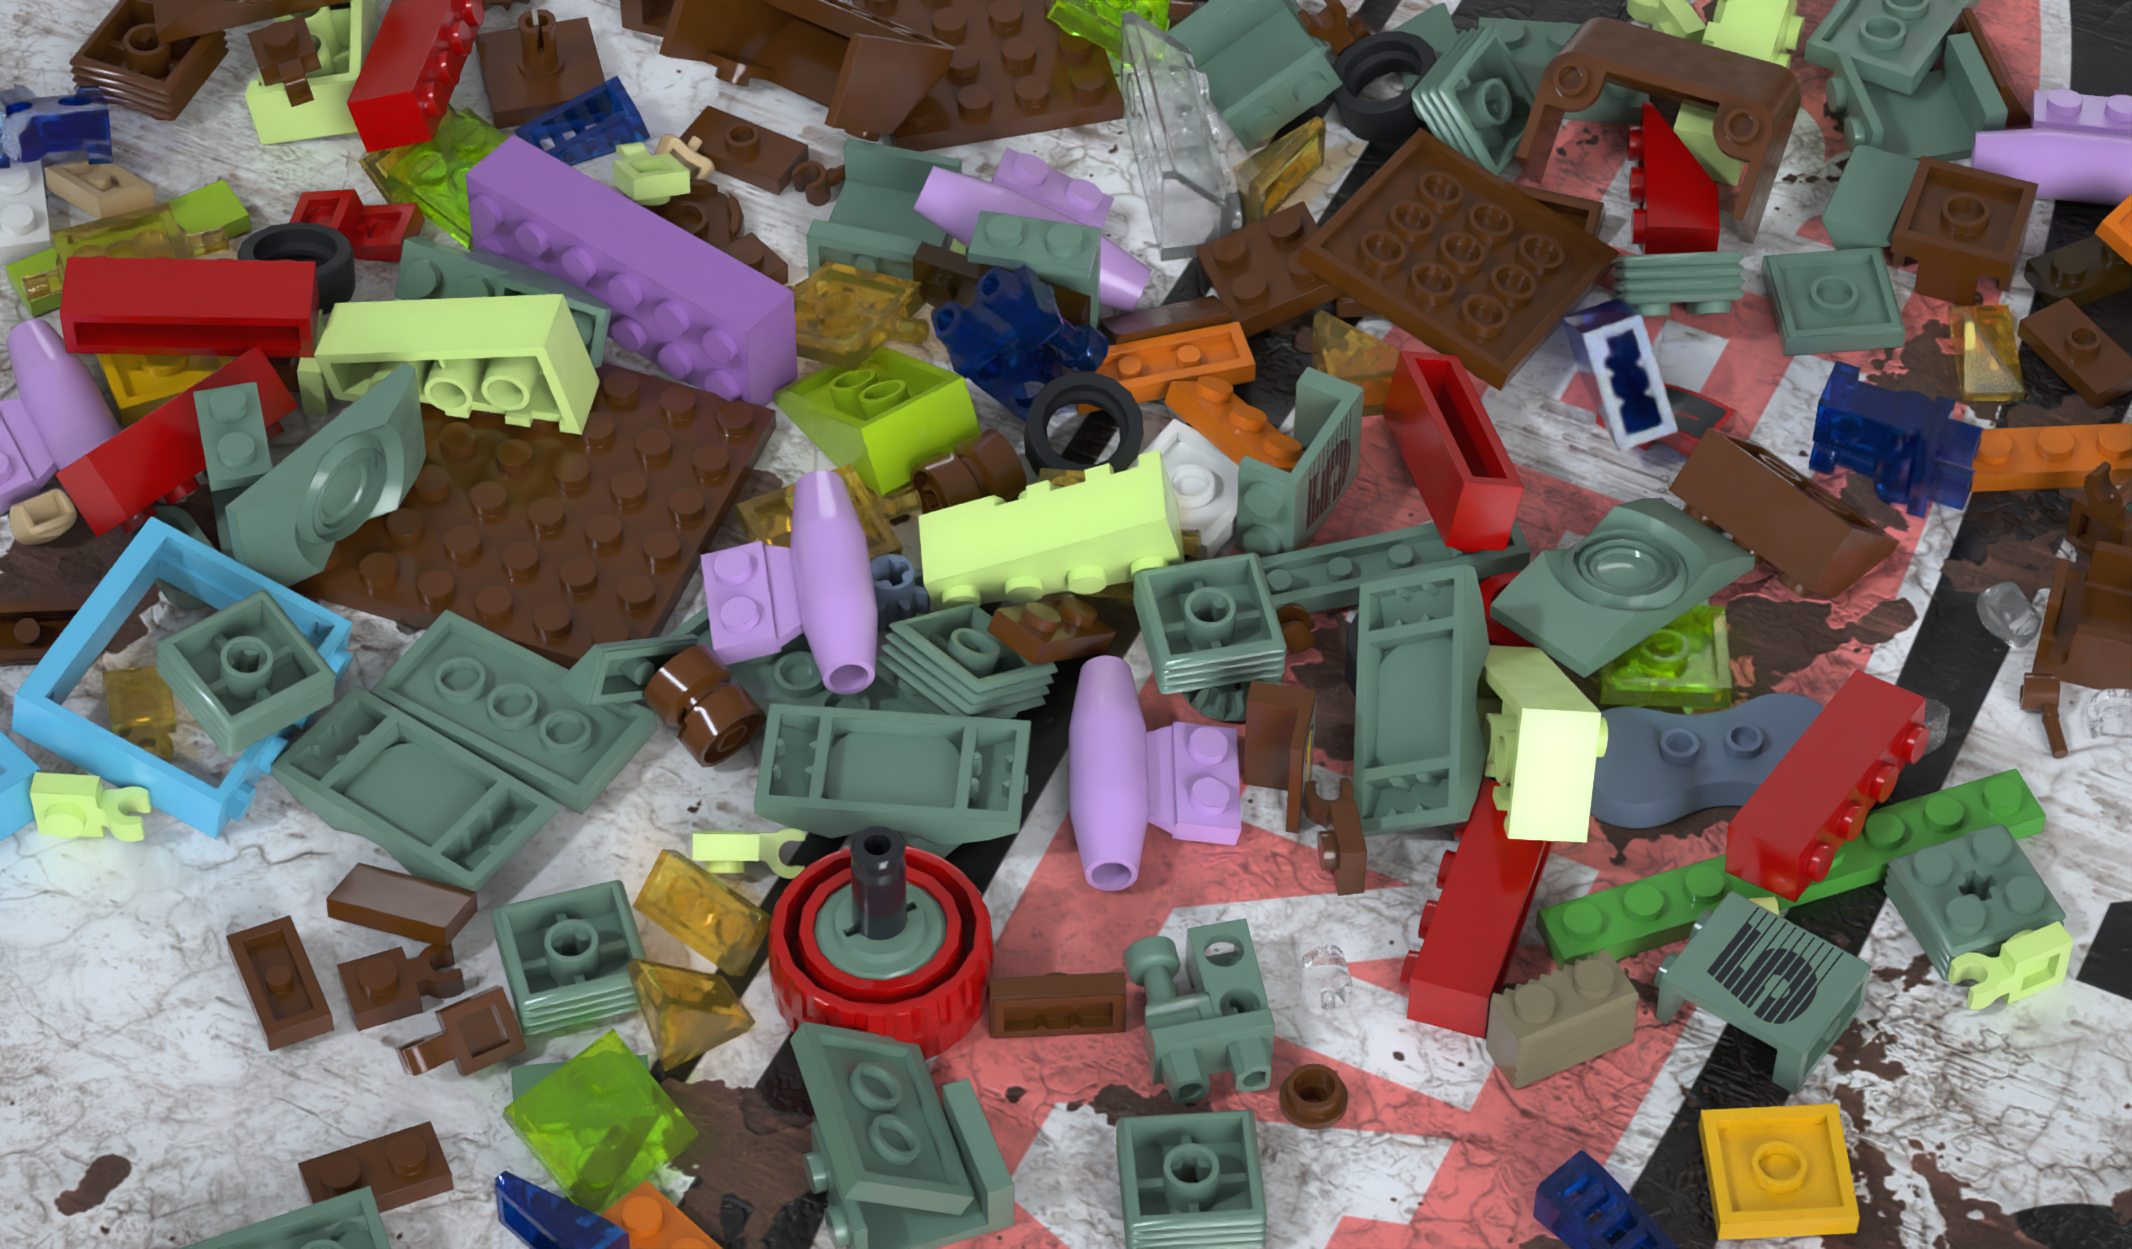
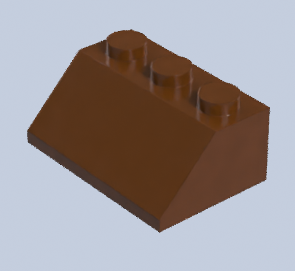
M1711 427L1707 428L1668 489L1686 502L1682 509L1683 512L1712 530L1717 525L1733 536L1731 542L1755 556L1756 564L1761 565L1764 559L1781 570L1776 579L1794 593L1809 599L1812 592L1836 598L1893 553L1900 542L1760 443Z

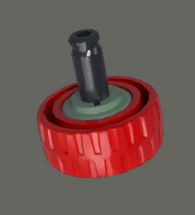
M880 826L862 830L851 841V847L828 854L803 869L784 889L783 895L778 899L774 907L772 921L769 926L768 959L772 992L774 993L777 1009L793 1033L804 1021L875 1033L883 1037L887 1035L893 1037L896 1041L919 1044L925 1061L943 1053L960 1041L971 1030L972 1026L980 1019L985 1010V1003L989 999V978L993 977L994 946L991 918L988 907L982 900L981 893L974 883L955 865L934 853L905 845L903 838L896 831Z

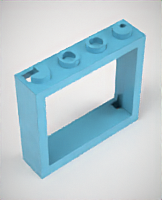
M151 516L15 693L11 730L90 773L100 776L103 780L120 789L137 786L149 790L152 806L216 839L230 819L239 822L246 815L256 796L257 788L254 787L263 773L272 776L271 765L289 749L290 742L287 741L296 727L303 731L306 730L318 711L248 746L220 786L215 788L61 705L157 578L172 584L219 610H223L260 590L268 591L335 672L336 679L334 681L336 685L345 676L354 655L347 652L353 622Z

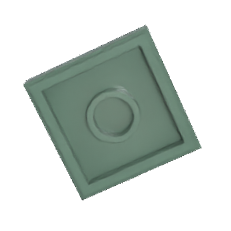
M1881 247L1763 256L1761 273L1784 356L1904 346L1906 331Z

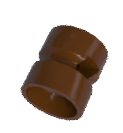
M987 428L959 442L955 446L954 454L952 452L947 454L938 453L916 464L911 468L910 472L912 492L922 514L992 495L1004 499L1006 503L1018 500L1019 494L1026 490L1027 486L1026 474L1015 450L1002 434L991 428Z
M698 644L690 647L668 661L651 678L645 688L643 697L669 728L681 727L677 736L678 740L702 768L722 763L741 750L758 733L765 721L766 715L741 684H730L732 673L707 644Z

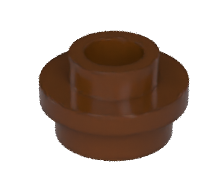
M1306 1064L1296 1068L1286 1078L1280 1088V1109L1288 1121L1300 1128L1320 1130L1331 1127L1342 1119L1347 1110L1348 1092L1346 1086L1338 1074L1325 1065ZM1317 1099L1321 1102H1308L1305 1100Z

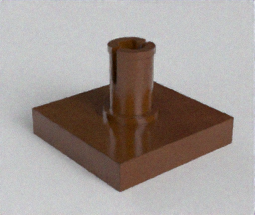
M539 9L537 10L538 25H533L532 12L527 11L519 17L518 28L476 35L474 40L475 50L495 130L610 111L609 93L588 17L556 22L553 13L548 10Z

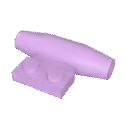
M2063 88L2052 91L2034 89L2031 105V128L1975 132L1970 167L2038 183L2036 194L2038 198L2119 206L2132 193V96L2113 95L2111 97L2083 95Z
M1007 147L991 182L933 166L913 210L969 248L980 210L1099 227L1102 230L1114 198L1101 192L1096 185L1089 181L1073 179L1048 167L1037 156L1027 153L1021 154ZM1101 234L1100 304L1130 313L1134 310L1152 269Z
M31 319L20 323L10 332L6 342L20 398L0 401V515L9 511L12 505L42 494L40 489L58 470L60 471L122 431L87 365L76 353H66L64 339L50 323L42 319Z
M829 470L812 471L799 478L795 484L790 548L764 545L762 541H757L700 555L713 652L724 665L782 652V646L804 632L825 687L837 694H854L865 690L872 684L875 677L878 609L866 535L842 477Z
M1098 656L1085 662L1080 670L1069 726L1070 816L1087 883L1099 890L1118 891L1128 888L1137 880L1147 822L1171 833L1172 839L1236 846L1242 830L1237 729L1173 721L1171 726L1147 732L1130 665L1123 659L1115 656Z

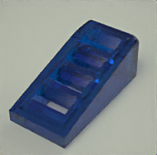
M618 76L514 130L516 136L544 152L545 150L539 141L551 138L555 147L547 150L546 153L569 166L616 152V145L644 142L651 138L638 109ZM592 124H596L595 126H593V127H591V128H589V129H587V130H586V128H585V126H589V125H592ZM574 131L576 136L565 140L562 134Z
M1584 1150L1577 1152L1543 1180L1536 1189L1533 1217L1571 1249H1639L1641 1246L1645 1249H1680L1605 1168ZM1596 1210L1604 1214L1592 1225L1586 1220ZM1620 1228L1627 1233L1613 1246L1606 1241Z
M504 1171L495 1178L498 1221L529 1249H630L629 1233L611 1221L510 1172Z

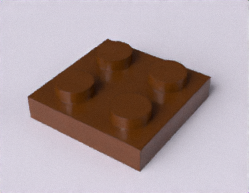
M1304 201L1194 249L1199 264L1216 297L1229 307L1233 316V322L1239 321L1245 338L1346 294L1297 263L1303 245L1319 230Z

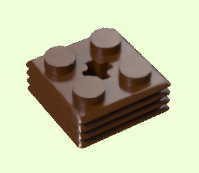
M119 0L69 61V64L73 66L71 73L75 75L72 81L77 83L74 86V90L96 97L106 104H118L149 114V116L156 120L173 121L228 54L229 49L225 47L228 41L224 39L226 31L220 30L160 44L156 35L153 1Z

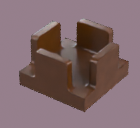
M1921 155L1893 233L1890 252L1894 253L1892 264L1904 266L1907 256L1916 258L1919 264L1914 291L1919 295L1971 306L1976 296L1980 275L1998 278L1997 289L2009 292L2022 256L2028 221L2035 203L2038 183Z
M2097 541L2094 545L2089 571L2087 572L2070 570V560L2060 558L2057 560L2032 673L2052 674L2058 677L2061 682L2132 697V548Z

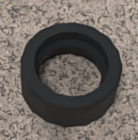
M1403 31L1379 32L1362 38L1347 48L1332 67L1343 83L1332 92L1343 125L1356 137L1374 143L1395 142L1412 136L1419 128L1424 129L1427 127V123L1420 120L1414 111L1411 94L1437 62L1433 48L1420 36ZM1392 72H1410L1420 75L1412 87L1397 97L1374 102L1357 99V96L1366 85L1383 75Z
M293 222L267 227L253 233L244 240L237 254L238 260L278 261L289 259L294 261H315L320 297L319 309L323 311V315L331 313L335 303H347L350 301L356 287L354 253L348 237L334 228L317 223Z
M1093 371L1069 372L1049 381L1034 397L1023 433L1025 456L1035 475L1043 481L1049 480L1053 485L1062 488L1085 482V470L1109 463L1113 467L1114 473L1124 471L1137 458L1144 436L1142 412L1132 393L1115 379ZM1069 404H1089L1103 409L1115 419L1119 426L1120 441L1117 450L1108 460L1099 464L1080 465L1065 460L1052 449L1048 442L1047 427L1051 416L1058 409Z

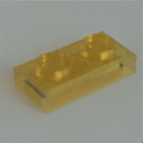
M669 849L661 850L632 906L730 976L745 975L772 921V916L677 850Z

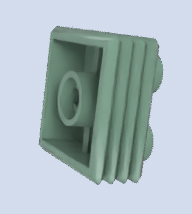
M1489 24L1486 28L1480 26L1478 30L1475 28H1471L1469 32L1462 30L1415 87L1411 98L1413 99V108L1417 117L1427 123L1434 137L1499 177L1517 153L1535 95L1493 24Z
M1716 251L1615 257L1610 264L1616 270L1610 276L1616 280L1611 288L1617 294L1611 300L1617 305H1626V317L1670 315V303L1686 302L1687 314L1731 312V300H1740L1746 294L1740 288L1745 282L1740 276L1745 268L1739 264L1745 256L1739 251Z
M1246 553L1146 569L1134 573L1133 602L1158 690L1161 694L1190 692L1196 689L1238 682H1251V680L1255 681L1257 679L1281 676L1285 673L1284 658L1286 657L1285 650L1287 646L1257 553Z
M260 590L157 643L158 658L156 662L158 665L156 666V671L226 756H231L334 702L335 672L266 590Z
M974 603L889 624L893 633L885 635L889 643L881 646L885 654L877 657L881 665L895 675L894 682L900 689L913 695L923 696L940 709V715L1014 718L1019 711L1046 704L1042 697L1050 693L1046 685L1054 683L1050 674L1058 672L1053 662L1033 665L990 634L987 629L993 617Z
M1997 823L1893 858L1888 862L1890 868L1887 869L1888 876L1885 878L1887 884L1884 885V891L1944 981L1949 982L1950 965L1957 956L1973 952L1996 958L1999 957L2001 945L2018 932L2027 929L2035 931L2057 921L2064 926L2065 912L2008 828L2002 823Z
M613 880L503 905L492 910L496 934L495 939L523 1034L531 1035L544 1031H554L562 1027L600 1018L623 1015L627 1012L651 1007L654 1004L652 975L622 881Z
M1232 1110L1121 1117L1117 1120L1116 1153L1126 1249H1253L1265 1246L1267 1212L1255 1114L1253 1111Z

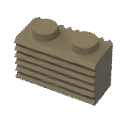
M1600 950L1598 957L1588 954L1587 959L1584 961L1576 959L1574 966L1564 964L1562 971L1553 969L1550 976L1541 974L1539 980L1529 978L1528 983L1525 985L1517 983L1515 990L1505 988L1503 995L1493 993L1490 1003L1486 1050L1512 1089L1521 1088L1634 1041L1632 1034L1635 1033L1633 1026L1636 1025L1634 1018L1637 1017L1635 1009H1638L1637 1001L1640 1000L1637 990L1610 952Z

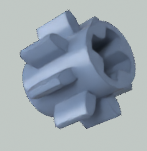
M886 554L872 557L873 561L870 563L878 609L877 631L893 632L889 624L914 618L916 613L929 614L930 597L924 586L923 569L915 570L911 561L907 559V555Z

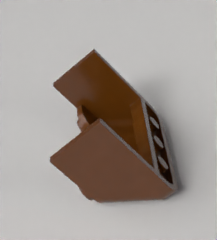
M675 0L659 54L670 58L710 64L717 67L716 78L735 85L747 87L750 78L770 81L829 106L825 125L832 128L845 129L846 133L864 140L878 142L880 134H893L949 71L955 48L842 0Z
M1597 17L1584 22L1551 60L1544 71L1516 153V158L1528 180L1541 184L1564 113L1581 112L1591 107L1599 99L1605 82L1716 113L1713 122V136L1718 148L1732 159L1750 163L1732 214V219L1741 240L1754 244L1801 104V91L1794 74L1786 67L1776 63L1612 18Z

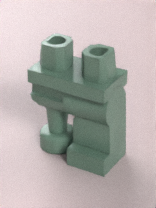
M1246 918L1187 928L1185 969L1191 989L1195 988L1196 994L1179 997L1172 979L1178 974L1180 961L1176 945L1170 938L1164 936L1142 938L1125 950L1123 959L1130 980L1136 985L1145 988L1147 1005L1145 1007L1144 1050L1149 1059V1072L1153 1085L1164 1083L1176 1105L1201 1101L1205 1096L1209 1095L1210 1080L1208 1075L1230 1071L1235 1089L1243 1093L1264 1090L1270 1086L1275 1023L1271 1010L1268 1007ZM1217 942L1234 944V952L1205 956L1204 954L1210 945Z

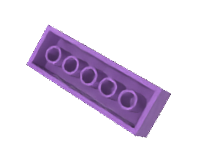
M514 134L465 174L474 250L483 249L532 266L565 280L597 297L612 308L607 336L615 340L624 350L641 355L662 367L667 374L675 379H682L698 389L715 393L729 402L741 400L765 407L774 399L773 392L791 384L798 377L794 291Z

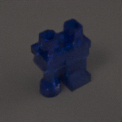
M13 84L14 89L0 91V169L11 168L10 158L17 162L30 163L41 159L47 153L75 150L84 151L89 165L113 163L109 108L103 92H100L98 84L78 86L75 89V94L37 97L32 90L19 84Z
M1025 264L1013 273L995 265L978 279V283L975 286L978 300L966 309L957 302L948 301L933 312L931 316L936 337L947 348L954 372L964 376L965 379L969 378L975 385L1025 422L1035 396L1028 398L1024 383L1033 381L1043 383L1045 386L1049 381L1062 376L1063 372L1059 361L1071 372H1094L1104 362L1109 348L1107 337L1093 326L1086 323L1073 326L1061 314L1052 287L1049 283L1046 285L1043 282H1038L1036 272ZM1047 343H1049V344L1053 345L1054 347L1058 348V349H1057V353H1056V350H1055L1053 347H1051L1050 345H1048Z
M1836 360L1818 402L1812 439L1814 445L1810 456L1809 470L1830 476L1840 466L1871 478L1874 491L1882 502L1890 505L1891 502L1908 505L1906 514L1922 519L1925 518L1931 502L1963 511L1973 486L1976 471L1969 468H1972L1978 454L1984 428L1952 419L1956 401L1954 399L1937 395L1935 402H1933L1928 396L1917 391L1903 390L1895 392L1859 381L1860 367Z

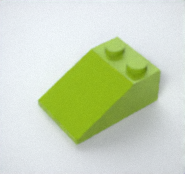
M874 342L772 393L775 404L852 483L882 496L896 495L911 488V468L916 464L938 453L947 454L952 452L954 454L955 446L959 442L981 432L964 376Z

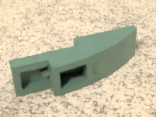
M417 236L404 240L395 298L401 300L563 294L593 367L598 368L602 366L612 308L597 297L554 275L483 249L466 252Z

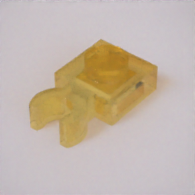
M156 666L102 671V690L109 731L121 738H126L128 742L147 752L155 753L160 759L173 765L174 745L166 733L176 732L177 716L172 690L156 671Z

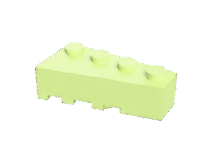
M352 0L274 18L275 22L304 16L322 68L306 73L314 100L291 107L283 81L265 87L260 71L256 81L250 80L244 96L261 146L358 132L347 101L378 33L379 0Z
M1718 0L1713 22L1708 21L1702 43L1776 63L1789 69L1791 55L1786 54L1787 49L1797 51L1802 37L1805 17L1796 15L1798 0ZM1681 104L1673 131L1713 181L1737 186L1745 164L1750 163L1732 159L1718 148L1713 136V122L1716 113Z
M563 294L335 303L314 355L334 399L357 401L402 363L406 362L416 369L420 402L434 405L445 411V415L469 418L472 410L505 414V424L530 427L533 419L560 422V432L582 435L600 383Z
M1160 449L1138 455L1139 467L1114 473L1113 467L1109 463L1086 469L1085 482L1063 488L1053 485L1049 480L1027 485L1026 490L1019 494L1018 500L1006 503L1004 499L992 495L919 515L923 582L935 610H946L970 603L980 607L981 604L1006 600L1024 604L1035 602L1046 594L1067 591L1077 594H1092L1103 590L1107 585L1135 581L1134 573L1136 571L1185 563L1179 504Z
M1490 645V650L1478 680L1477 713L1487 751L1483 774L1485 777H1496L1497 782L1501 785V787L1494 786L1492 797L1497 810L1508 811L1503 826L1508 839L1587 842L1596 757H1603L1606 752L1608 742L1607 721L1604 717H1601V712L1541 648Z

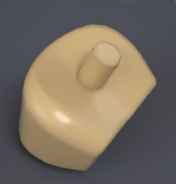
M673 134L661 136L654 155L670 153L690 170V179L707 180L715 171L713 162L709 158L697 153V150L703 143L698 137L692 136L686 145L679 137Z
M52 489L12 505L9 517L10 529L17 542L23 545L43 544L56 539L70 529L76 521L77 511L71 499L61 489Z

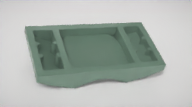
M406 362L402 363L225 507L235 561L287 588L324 571L336 541L342 540L355 532L366 520L398 509L418 478L427 455L416 369Z
M1643 498L1614 506L1587 537L1570 548L1543 550L1491 603L1490 617L1585 678L1754 569L1755 556L1664 499Z
M1466 563L1360 583L1353 787L1354 801L1356 802L1364 837L1467 822L1475 803L1487 756L1477 713V687L1490 645L1483 600L1475 567Z
M358 685L350 690L271 765L272 776L332 829L364 836L385 849L412 876L476 891V893L558 814L557 802Z
M770 703L755 793L754 814L784 826L832 839L861 832L866 828L874 826L887 827L894 831H903L940 846L985 841L1019 833L1031 721Z

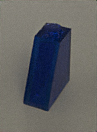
M1616 298L1561 317L1579 375L1618 451L1678 432L1640 312L1622 299Z

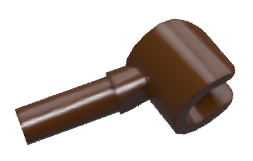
M804 161L798 164L792 172L795 191L803 192L805 190L807 201L813 206L825 205L830 200L831 187L845 180V163L827 170L823 164L817 161Z
M1291 603L1286 604L1276 612L1289 652L1301 653L1315 644L1316 639L1311 630L1315 629L1316 625L1304 608Z
M2025 672L2023 676L2024 684L2021 685L2019 693L2020 710L2041 711V721L2045 728L2052 755L2056 759L2063 758L2069 752L2059 722V678L2052 674Z

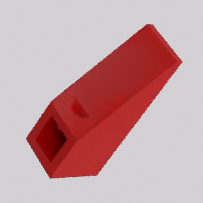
M1642 102L1639 126H1629L1627 140L1628 161H1638V167L1630 168L1629 202L1640 203V209H1632L1631 244L1642 245V255L1716 252L1720 233L1718 186L1651 102Z

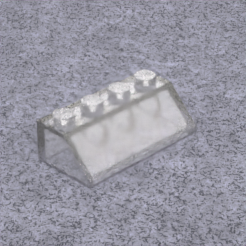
M1135 12L1122 13L1121 95L1124 101V115L1161 261L1195 258L1197 257L1195 248L1231 233L1232 229L1241 228L1242 226L1239 195L1237 192L1228 193L1227 187L1231 185L1228 154L1226 151L1217 152L1216 146L1220 145L1216 111L1207 112L1205 107L1209 106L1207 75L1205 71L1196 72L1190 48Z

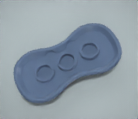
M1771 693L1758 696L1723 711L1705 714H1674L1629 706L1602 711L1601 717L1606 719L1608 726V742L1605 755L1603 757H1596L1590 815L1602 822L1619 827L1650 828L1667 824L1702 809L1722 806L1743 807L1822 712L1824 707L1813 699L1802 695Z

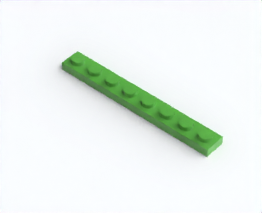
M2017 768L1868 812L1863 828L1853 842L1844 841L1836 851L1830 870L1821 882L1812 881L1796 902L1726 873L1725 854L1537 910L1536 928L1560 971L1563 970L1564 964L1574 966L1576 959L1586 960L1588 954L1598 957L1600 950L1610 952L1613 958L1618 960L1688 939L1701 913L1706 909L1715 911L1730 891L1748 900L1750 898L1776 897L1779 911L1885 880L1888 876L1887 869L1890 868L1888 865L1889 860L1997 823L2004 824L2015 840L2043 832L2046 815Z

